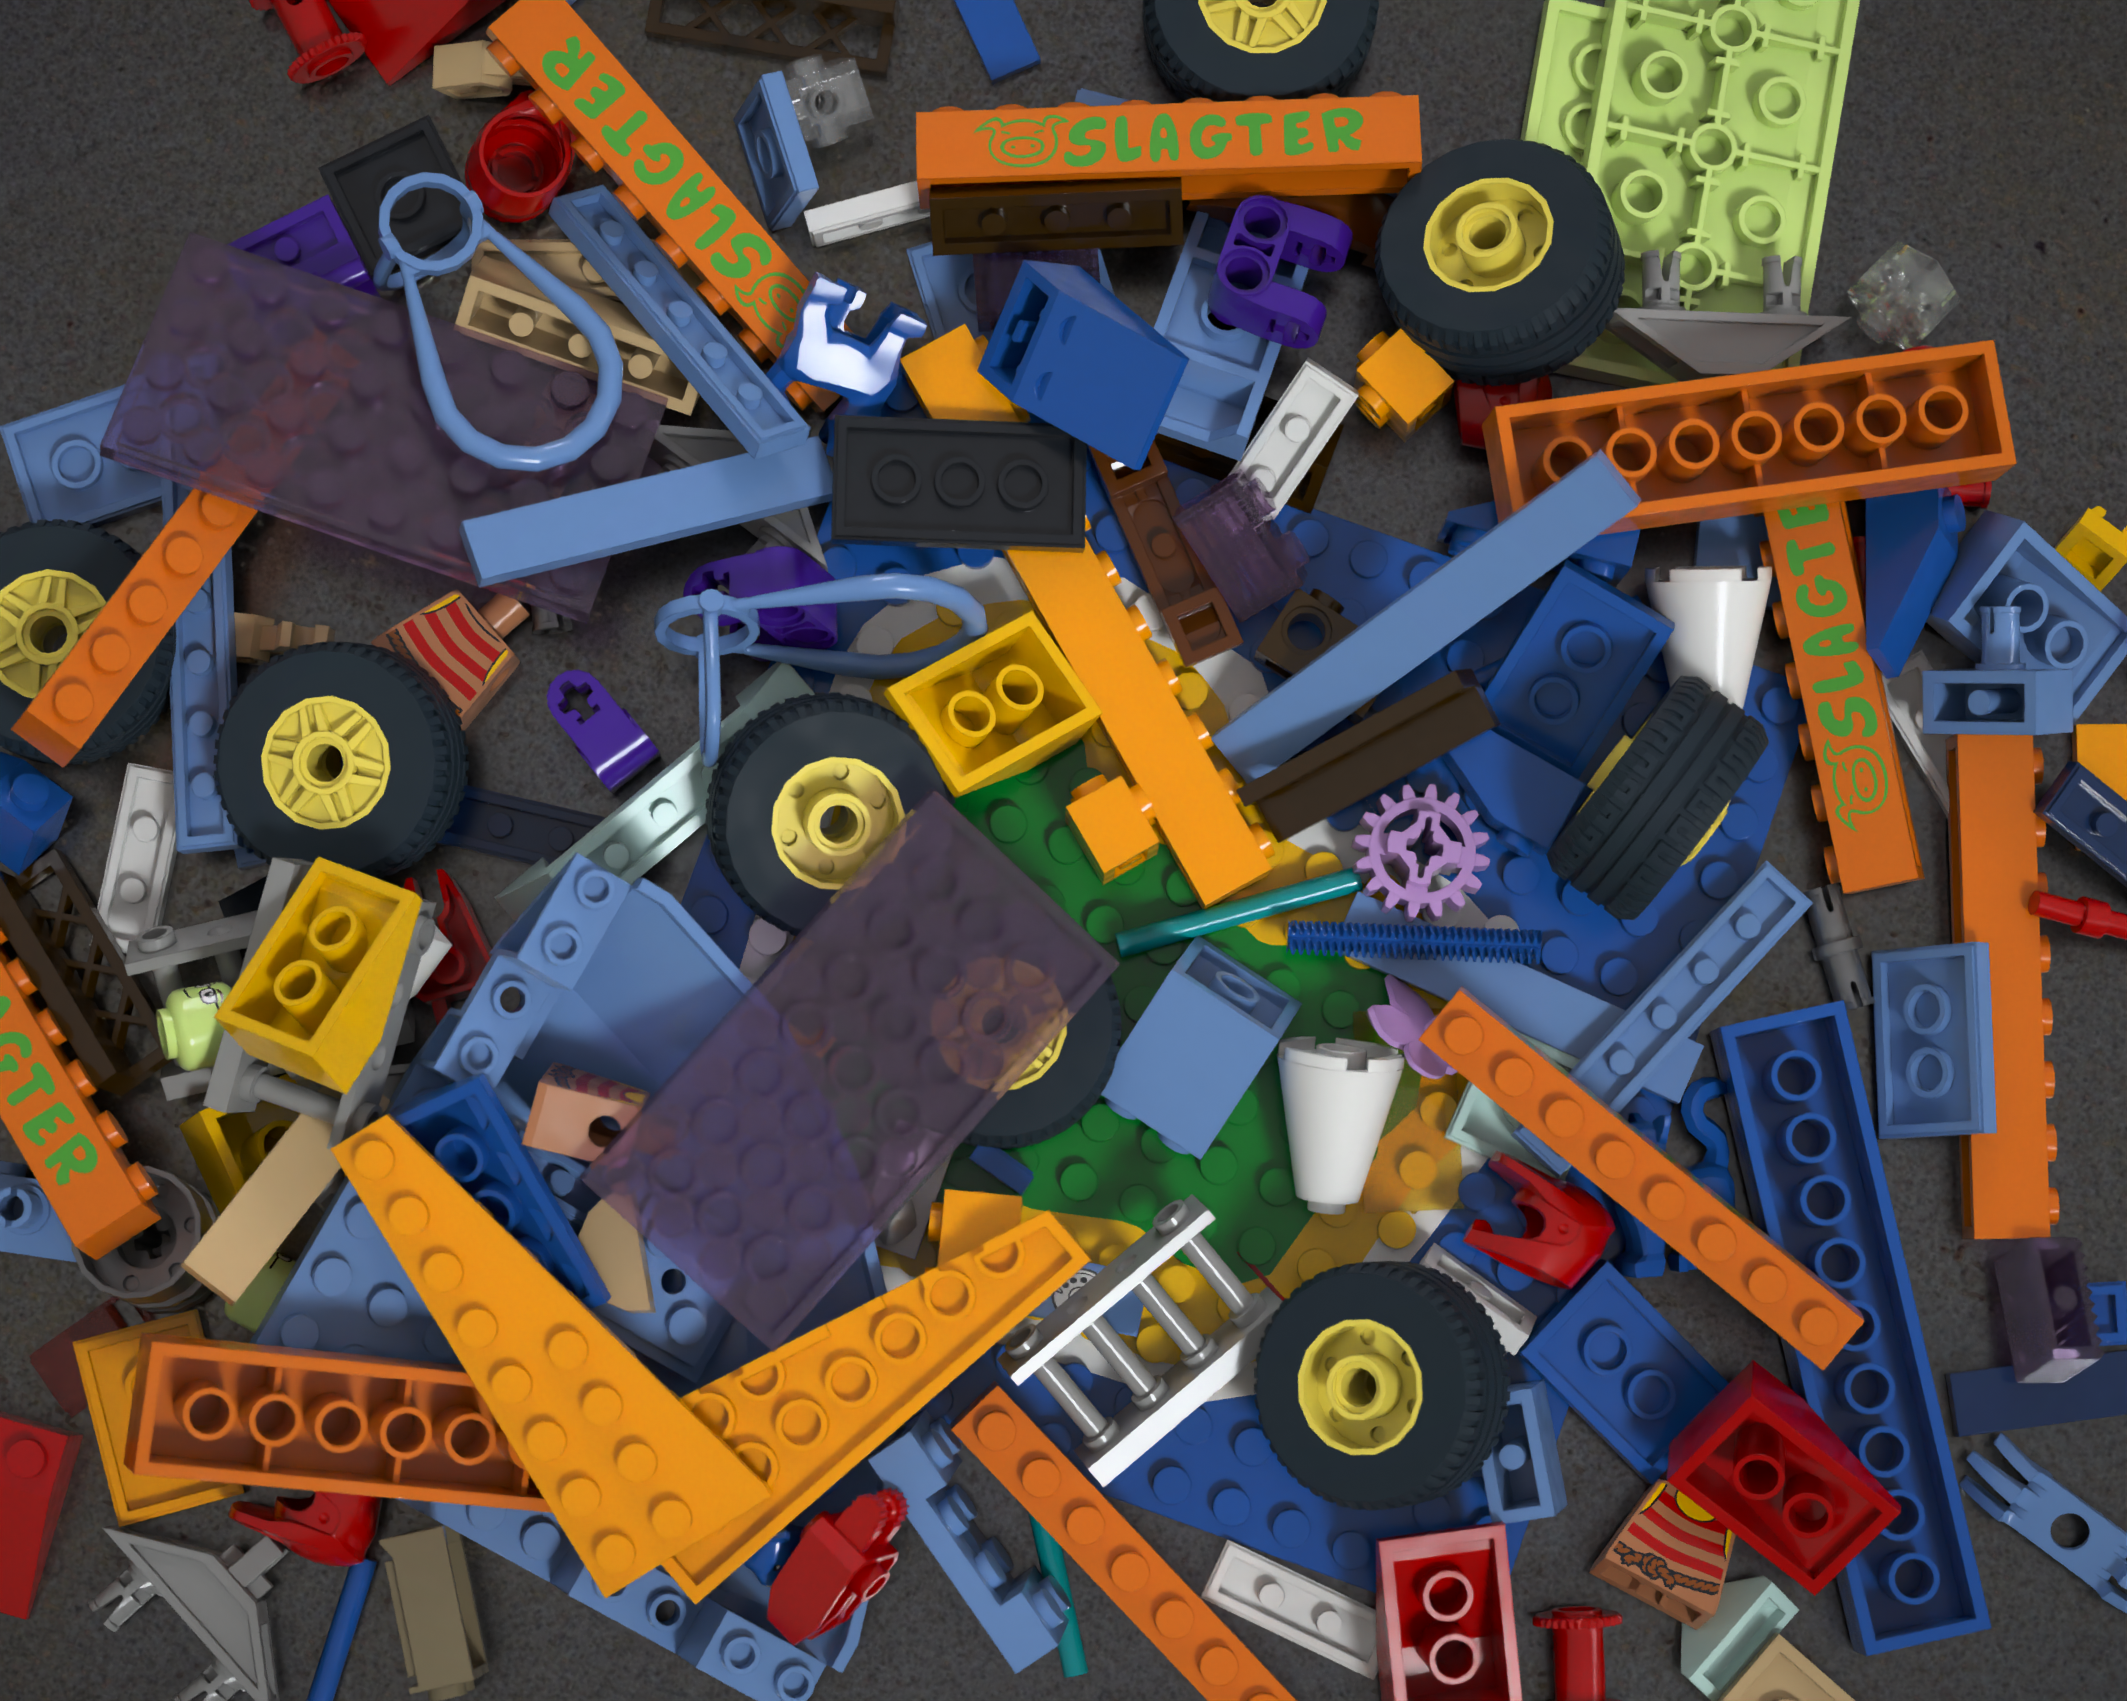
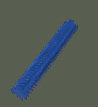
M1288 920L1286 954L1289 948L1292 955L1295 954L1296 949H1298L1300 955L1303 954L1304 949H1306L1307 955H1310L1312 949H1314L1315 956H1318L1320 950H1322L1323 956H1326L1328 950H1330L1331 956H1334L1337 950L1339 957H1342L1343 951L1346 952L1347 957H1350L1351 951L1354 952L1355 957H1358L1359 951H1361L1363 958L1366 957L1367 952H1369L1371 958L1374 957L1375 952H1377L1378 958H1381L1383 952H1385L1388 959L1391 953H1393L1394 959H1397L1399 953H1401L1402 959H1405L1407 953H1409L1410 959H1413L1414 954H1417L1418 960H1421L1422 954L1425 955L1426 960H1429L1430 954L1433 955L1434 960H1437L1438 954H1440L1442 961L1445 960L1446 955H1448L1449 961L1453 960L1454 955H1456L1457 961H1460L1462 955H1464L1465 962H1468L1470 956H1472L1473 962H1476L1478 956H1480L1481 962H1484L1485 957L1488 956L1489 963L1492 962L1493 957H1496L1497 963L1500 962L1501 957L1504 958L1505 963L1511 957L1513 963L1519 958L1520 964H1523L1524 959L1527 958L1528 964H1531L1532 959L1535 958L1536 964H1539L1542 930L1534 931L1531 929L1526 931V929L1519 931L1518 929H1512L1511 931L1507 928L1503 931L1502 928H1499L1495 931L1494 928L1488 930L1487 928L1479 930L1478 927L1473 929L1471 927L1465 929L1457 927L1456 929L1455 926L1449 928L1447 926L1441 928L1433 926L1432 928L1431 925L1425 926V928L1423 925H1420L1416 928L1415 925L1408 927L1405 924L1400 927L1399 924L1394 926L1386 924L1384 926L1382 923L1378 924V926L1376 923L1370 924V926L1368 923L1362 924V926L1360 923H1355L1353 926L1352 922L1347 923L1345 926L1344 922L1338 923V925L1336 922H1331L1329 925L1328 921L1322 924L1320 921H1317L1313 924V921L1305 923L1302 920L1297 923V920H1294L1290 923Z

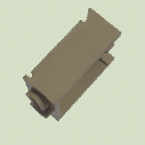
M439 1525L379 1540L380 1545L393 1558V1560L385 1562L407 1675L408 1677L416 1676L417 1684L409 1687V1693L414 1694L427 1691L429 1701H440L468 1694L467 1691L475 1689L474 1680L489 1672L462 1535L445 1525Z

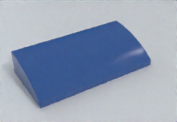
M484 1073L428 1092L395 1107L388 1113L427 1149L476 1201H480L523 1247L525 1246L539 1259V1262L567 1290H570L589 1309L609 1301L612 1296L526 1146L522 1145V1139Z

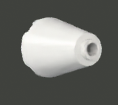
M1681 566L1669 569V579L1660 580V567L1645 568V583L1651 609L1675 623L1672 634L1661 649L1670 688L1680 676L1699 677L1711 686L1710 690L1713 692L1717 690L1727 697L1729 704L1735 703L1743 709L1772 581L1771 566L1758 567V578H1747V566Z
M1303 1036L1279 1040L1277 1058L1295 1194L1298 1198L1308 1201L1307 1209L1309 1211L1322 1214L1345 1213L1346 1205L1359 1202L1404 1069L1405 1055L1404 1053L1398 1054V1049L1390 1046L1353 1039L1336 1038L1335 1044H1318L1316 1049V1037Z

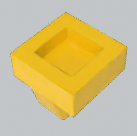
M2096 506L2093 509L2088 508L2060 539L2054 549L2101 592L2127 563V526L2120 531L2103 518L2107 511L2101 506Z

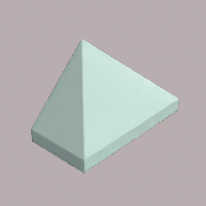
M1765 1576L1724 1583L1718 1608L1710 1620L1697 1630L1682 1623L1681 1673L1710 1701H1717L1775 1632L1779 1634L1799 1609Z

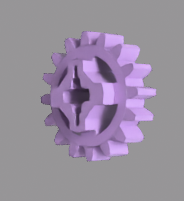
M1409 784L1403 785L1399 791V803L1396 804L1386 794L1379 797L1376 805L1381 817L1370 812H1365L1359 823L1370 834L1356 835L1353 839L1351 848L1365 853V857L1356 861L1352 869L1355 874L1369 873L1371 880L1362 891L1366 897L1374 895L1379 891L1386 896L1381 911L1385 914L1391 911L1396 904L1404 906L1406 922H1412L1422 908L1426 909L1431 922L1438 921L1442 916V903H1446L1455 912L1461 910L1465 905L1460 889L1471 894H1476L1480 889L1482 883L1472 874V871H1485L1490 864L1489 858L1476 853V849L1486 844L1489 836L1485 832L1472 833L1470 826L1479 815L1476 810L1468 811L1463 815L1455 810L1459 803V794L1454 792L1444 803L1437 800L1436 785L1429 784L1421 798L1415 797L1414 791ZM1414 814L1410 827L1405 831L1391 830L1390 833H1384V830L1393 821L1403 816ZM1440 821L1451 829L1458 842L1451 841L1439 825ZM1423 832L1422 842L1425 843L1424 850L1431 857L1418 875L1419 864L1416 863V853L1408 850L1412 848ZM1383 864L1391 865L1402 880L1401 886L1391 879L1385 871ZM1451 873L1457 874L1456 878L1446 887L1434 892H1428L1431 879L1436 875L1450 876Z

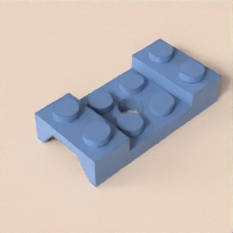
M1197 211L1154 326L1157 332L1189 358L1157 433L1241 461L1282 345L1258 337L1238 327L1233 330H1221L1209 321L1207 315L1211 311L1208 305V293L1231 224L1211 218L1207 213ZM1249 232L1251 235L1257 238H1267L1261 233ZM1280 259L1273 282L1302 291L1309 268ZM1231 283L1238 289L1249 290V287L1242 283Z
M925 1409L896 1430V1438L872 1455L868 1462L887 1488L891 1487L892 1490L898 1489L899 1493L903 1492V1497L907 1498L906 1503L909 1505L907 1508L909 1513L906 1515L1015 1674H1017L1059 1645L1069 1622L1064 1611L1071 1607V1603L1058 1581L1051 1575L1043 1579L1035 1565L1013 1579L1009 1571L1014 1566L1005 1548L993 1536L986 1540L972 1520L977 1516V1511L966 1492L958 1484L951 1488L948 1485V1482L962 1462L957 1454L962 1449L958 1437L951 1431L949 1424L943 1418L934 1421Z

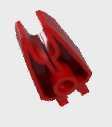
M443 868L436 871L444 909L436 917L437 920L432 919L438 929L450 941L452 947L415 995L418 999L432 1006L437 1026L448 1010L452 1008L450 1002L469 996L492 956L490 954L492 949L471 903L456 881ZM413 877L407 878L403 888L417 893L423 899L418 881Z
M890 1487L879 1490L874 1495L867 1493L857 1496V1499L853 1500L852 1505L848 1506L845 1511L830 1514L827 1510L822 1511L804 1527L800 1534L801 1541L771 1585L767 1609V1619L793 1646L805 1639L813 1640L846 1622L862 1602L875 1596L887 1583L890 1577L888 1571L897 1562L899 1554L889 1542L902 1526L901 1521H905V1516L909 1514L907 1512L909 1505L906 1503L907 1498L903 1497V1492L899 1493L898 1489L892 1490Z

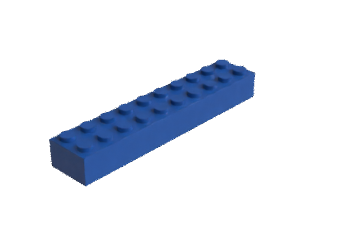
M1841 1000L1722 1026L1710 1031L1720 1079L1727 1087V1093L1724 1096L1754 1225L1861 1311L1865 1320L1824 1370L1820 1369L1781 1337L1793 1391L1805 1400L1901 1506V1513L1836 1575L1853 1651L1870 1656L1991 1629L1990 1618L1845 1002Z

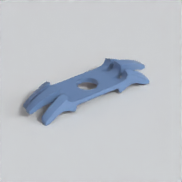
M2002 1432L1994 1440V1445L2029 1482L2027 1485L2014 1479L1973 1450L1966 1460L2011 1505H2005L1967 1475L1959 1483V1486L1997 1521L2004 1522L2017 1530L2089 1584L2103 1600L2127 1613V1595L2108 1581L2113 1576L2117 1580L2118 1585L2127 1589V1531L2122 1530L2055 1480L2049 1471L2028 1458ZM2067 1513L2076 1514L2087 1522L2089 1535L2081 1545L2065 1547L2054 1540L2051 1534V1526L2060 1515Z

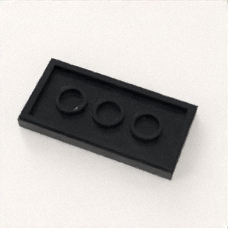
M835 415L831 544L1083 553L1085 549L1087 444L1050 423Z

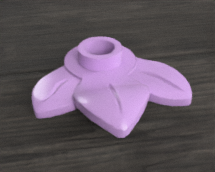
M1389 974L1384 979L1390 1005H1372L1367 1009V1016L1373 1029L1390 1046L1404 1050L1408 1065L1420 1075L1430 1079H1440L1444 1074L1454 1075L1457 1071L1418 1040L1436 1018L1429 1005L1414 990Z

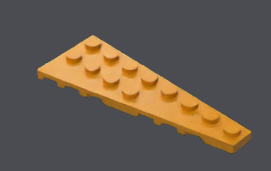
M386 1114L331 1148L332 1153L605 1599L773 1494L767 1483L763 1479L761 1480L731 1451L732 1448L718 1435L716 1436L686 1406L687 1404L672 1390H669L636 1357L637 1355L539 1262V1259L525 1246L523 1247L480 1201H476L444 1169V1166L391 1114Z
M1047 1210L681 1397L687 1404L686 1406L716 1436L718 1435L732 1448L731 1451L761 1480L763 1479L767 1483L773 1494L661 1565L695 1605L699 1603L1089 1263L1092 1258L1053 1213Z

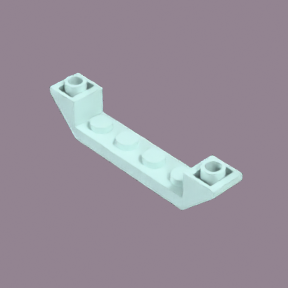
M776 662L735 696L740 707L721 722L718 759L725 752L728 742H732L736 738L734 734L739 729L742 730L750 719L754 720L757 718L759 712L770 709V706L777 702L780 704L785 703V699L797 698L800 697L799 695L807 693L815 695L790 664ZM699 740L555 861L549 864L542 857L496 895L495 900L516 921L575 853H579L631 885L705 824L707 814L706 799H709L707 790L709 783L712 781L713 769H717L719 764L717 763L710 768L702 764Z

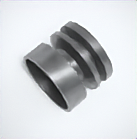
M143 1166L157 1187L158 1194L151 1198L162 1219L97 1261L75 1247L73 1242L72 1252L81 1273L100 1291L155 1314L183 1312L205 1301L213 1292L180 1267V1265L220 1216V1213L214 1201L203 1191L187 1184L184 1180L171 1173L151 1166ZM165 1234L171 1237V1242L162 1245L161 1235ZM161 1246V1257L153 1254L154 1248Z

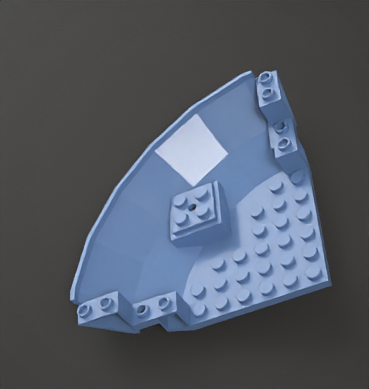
M575 853L500 937L490 951L492 956L461 1010L450 1008L412 1060L390 1098L391 1101L382 1117L391 1112L395 1107L456 1081L484 1073L514 1127L518 1126L526 1130L538 1083L553 1062L577 1068L651 1093L646 1113L681 1122L671 1160L635 1150L626 1169L574 1157L570 1158L621 1188L628 1184L635 1187L656 1313H629L608 1303L590 1310L637 1355L636 1357L669 1390H672L681 1398L887 1293L856 1164L783 1018L670 893L641 877L630 885L579 853ZM514 987L520 994V1003L516 1009L507 1012L500 1004V996L505 989ZM601 1116L602 1122L609 1129H621L620 1124L613 1117ZM346 1175L249 1343L462 1365ZM678 1269L682 1274V1285L677 1291L668 1293L662 1288L661 1278L667 1270ZM896 1431L844 1475L836 1491L824 1499H817L797 1516L791 1524L805 1527L811 1519L822 1511L827 1510L830 1514L845 1511L848 1506L852 1505V1501L857 1499V1496L867 1493L874 1495L877 1494V1491L886 1489L887 1487L868 1462V1459L896 1438ZM398 1499L545 1579L570 1597L672 1651L697 1669L756 1701H807L812 1695L814 1687L826 1665L843 1673L859 1643L868 1600L862 1602L846 1622L813 1640L805 1639L793 1646L767 1619L771 1587L761 1585L755 1573L744 1564L696 1605L661 1564L605 1599L561 1525L551 1512ZM672 1600L675 1606L673 1616L667 1621L659 1622L656 1618L658 1605L663 1601Z

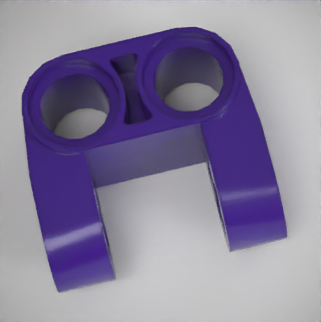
M1255 195L1248 197L1240 203L1235 212L1208 293V305L1211 313L1219 321L1227 325L1238 327L1258 337L1296 349L1313 347L1319 340L1327 316L1325 306L1314 296L1273 282V278L1280 259L1321 272L1340 270L1345 264L1353 240V233L1349 226L1328 214L1277 200L1272 196ZM1249 232L1261 233L1267 238H1257L1251 235ZM1231 283H1242L1249 287V290L1238 289Z
M772 546L757 550L754 553L717 560L698 567L690 574L685 583L683 597L701 595L703 591L708 589L718 590V586L722 585L729 590V594L725 591H720L722 595L745 598L833 581L835 578L804 552L787 546ZM837 603L757 609L760 619L759 639L754 643L813 649H827L837 643ZM695 614L697 617L703 620L702 614ZM721 614L718 616L719 626L730 625V634L746 625L741 620ZM750 656L751 658H753V659H755V660H757V661H759V662L772 661V660H767V659H763V658H758V657Z
M568 670L558 675L550 684L547 692L549 710L576 744L574 748L612 794L661 755L656 746L625 708L621 709L601 683L590 673L581 670ZM573 689L581 695L588 693L590 690L592 691L587 698V702L595 714L586 721L575 709L566 714L563 713L570 705L565 696Z

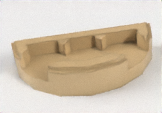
M628 1184L606 1194L588 1212L578 1239L612 1296L606 1303L629 1313H656L635 1187Z

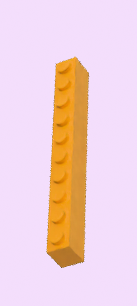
M966 324L900 358L901 372L928 419L1005 422L1031 421L1027 410L1011 402L977 372L989 342L983 334L974 339ZM1087 516L1085 518V532L1092 529ZM1086 537L1083 553L1001 550L1047 633L1103 713L1097 719V722L1132 785L1134 786L1139 783L1149 798L1157 814V817L1154 818L1155 826L1201 908L1206 909L1214 906L1268 876L1272 868L1267 859L1275 855L1273 847L1258 822L1247 826L1236 806L1242 802L1236 791L1239 789L1238 784L1227 767L1218 772L1216 771L1205 751L1214 746L1212 739L1197 713L1186 717L1175 698V695L1181 693L1183 689L1169 662L1164 658L1156 663L1144 641L1151 638L1152 633L1138 607L1133 604L1125 609L1114 587L1122 583V580L1107 552L1102 550L1095 554Z

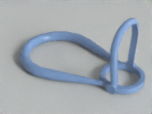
M422 172L404 177L389 189L380 206L378 221L380 238L378 242L383 254L373 272V285L380 291H393L404 287L421 383L435 422L462 452L497 469L539 472L575 461L605 436L622 402L623 361L610 327L580 295L483 219L484 207L474 190L469 191L462 182L440 173ZM423 187L442 189L454 195L460 201L459 212L463 221L462 228L459 234L444 248L421 260L401 249L398 240L392 234L389 226L390 213L396 201L409 191ZM487 239L588 339L598 364L597 396L585 420L564 438L536 447L503 444L478 432L458 411L444 374L416 281L428 275L440 276L458 270L473 257L478 245ZM397 263L400 267V272L391 274Z
M904 573L860 575L745 598L722 595L718 590L708 589L703 591L701 595H690L670 601L659 608L654 617V632L660 644L669 650L684 655H694L698 658L700 750L702 764L708 768L717 764L720 745V655L730 653L745 654L846 677L876 680L907 678L978 640L988 632L984 606L963 587L931 576ZM897 598L930 602L950 609L962 621V627L958 633L941 644L908 653L876 655L754 643L760 634V619L757 609ZM693 614L703 615V634L697 637L675 632L668 627L679 618ZM721 614L737 618L746 624L734 633L719 637L718 616Z

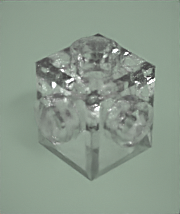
M815 54L786 65L789 75L784 76L802 135L805 142L811 141L813 149L825 147L848 138L846 127L874 118L855 58L838 57L824 62L821 54ZM818 95V96H819V104H818V106H817V108H816V106H815V99H816V96Z
M1898 240L1846 292L1860 314L1856 318L1860 329L1878 344L1882 345L1889 341L1904 350L1916 347L1961 301L1938 260Z

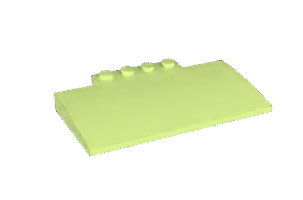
M1574 0L1544 1L1520 139L1523 141H1535L1538 144L1544 143L1551 146L1552 149H1558L1563 151L1565 155H1570L1576 160V163H1580L1586 168L1587 172L1591 173L1595 183L1601 188L1618 231L1625 259V282L1622 285L1623 291L1621 297L1618 298L1617 308L1642 307L1641 253L1659 250L1661 270L1664 257L1672 251L1681 253L1680 306L1688 311L1763 312L1762 258L1780 255L1783 273L1784 263L1794 256H1799L1802 258L1800 307L1801 311L1808 315L1860 0H1605L1604 7ZM1604 329L1602 334L1596 338L1597 340L1587 347L1579 357L1553 372L1629 388L1679 382L1607 329ZM1802 349L1772 369L1799 366Z

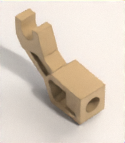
M479 40L434 46L432 88L456 100L509 96L512 91V84L530 85V83L519 71L510 77L501 69L486 50V47L492 42Z
M234 612L237 663L262 665L264 662H269L270 656L282 655L291 648L298 649V646L311 645L318 642H334L335 630L330 626L315 625V628L304 627L287 621L274 625L275 619Z

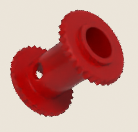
M249 0L253 9L260 11L275 10L299 56L287 70L290 80L295 83L306 84L316 82L333 75L356 61L366 49L367 40L364 34H361V32L342 33L325 0H302L297 5L295 3L301 0Z
M1567 1606L1537 1613L1532 1618L1534 1626L1552 1628L1554 1637L1555 1700L1549 1701H1622L1606 1698L1605 1655L1603 1647V1628L1620 1625L1623 1621L1622 1615L1619 1612L1595 1606Z

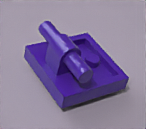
M328 194L217 249L248 310L247 315L256 333L261 336L275 363L293 355L314 329L327 338L386 308Z

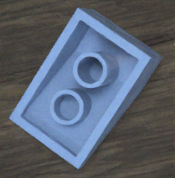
M1989 510L1983 512L1958 545V558L1926 621L1952 646L1975 663H1981L1980 606H2021L2020 663H2026V669H2073V725L2127 655V616L2025 521Z

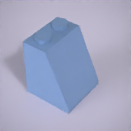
M1197 936L1171 969L1117 1054L1112 1075L1101 1095L1105 1097L1108 1107L1118 1115L1131 1120L1137 1118L1156 1130L1159 1139L1173 1151L1185 1155L1191 1153L1201 1160L1284 1034L1302 1003L1202 937Z

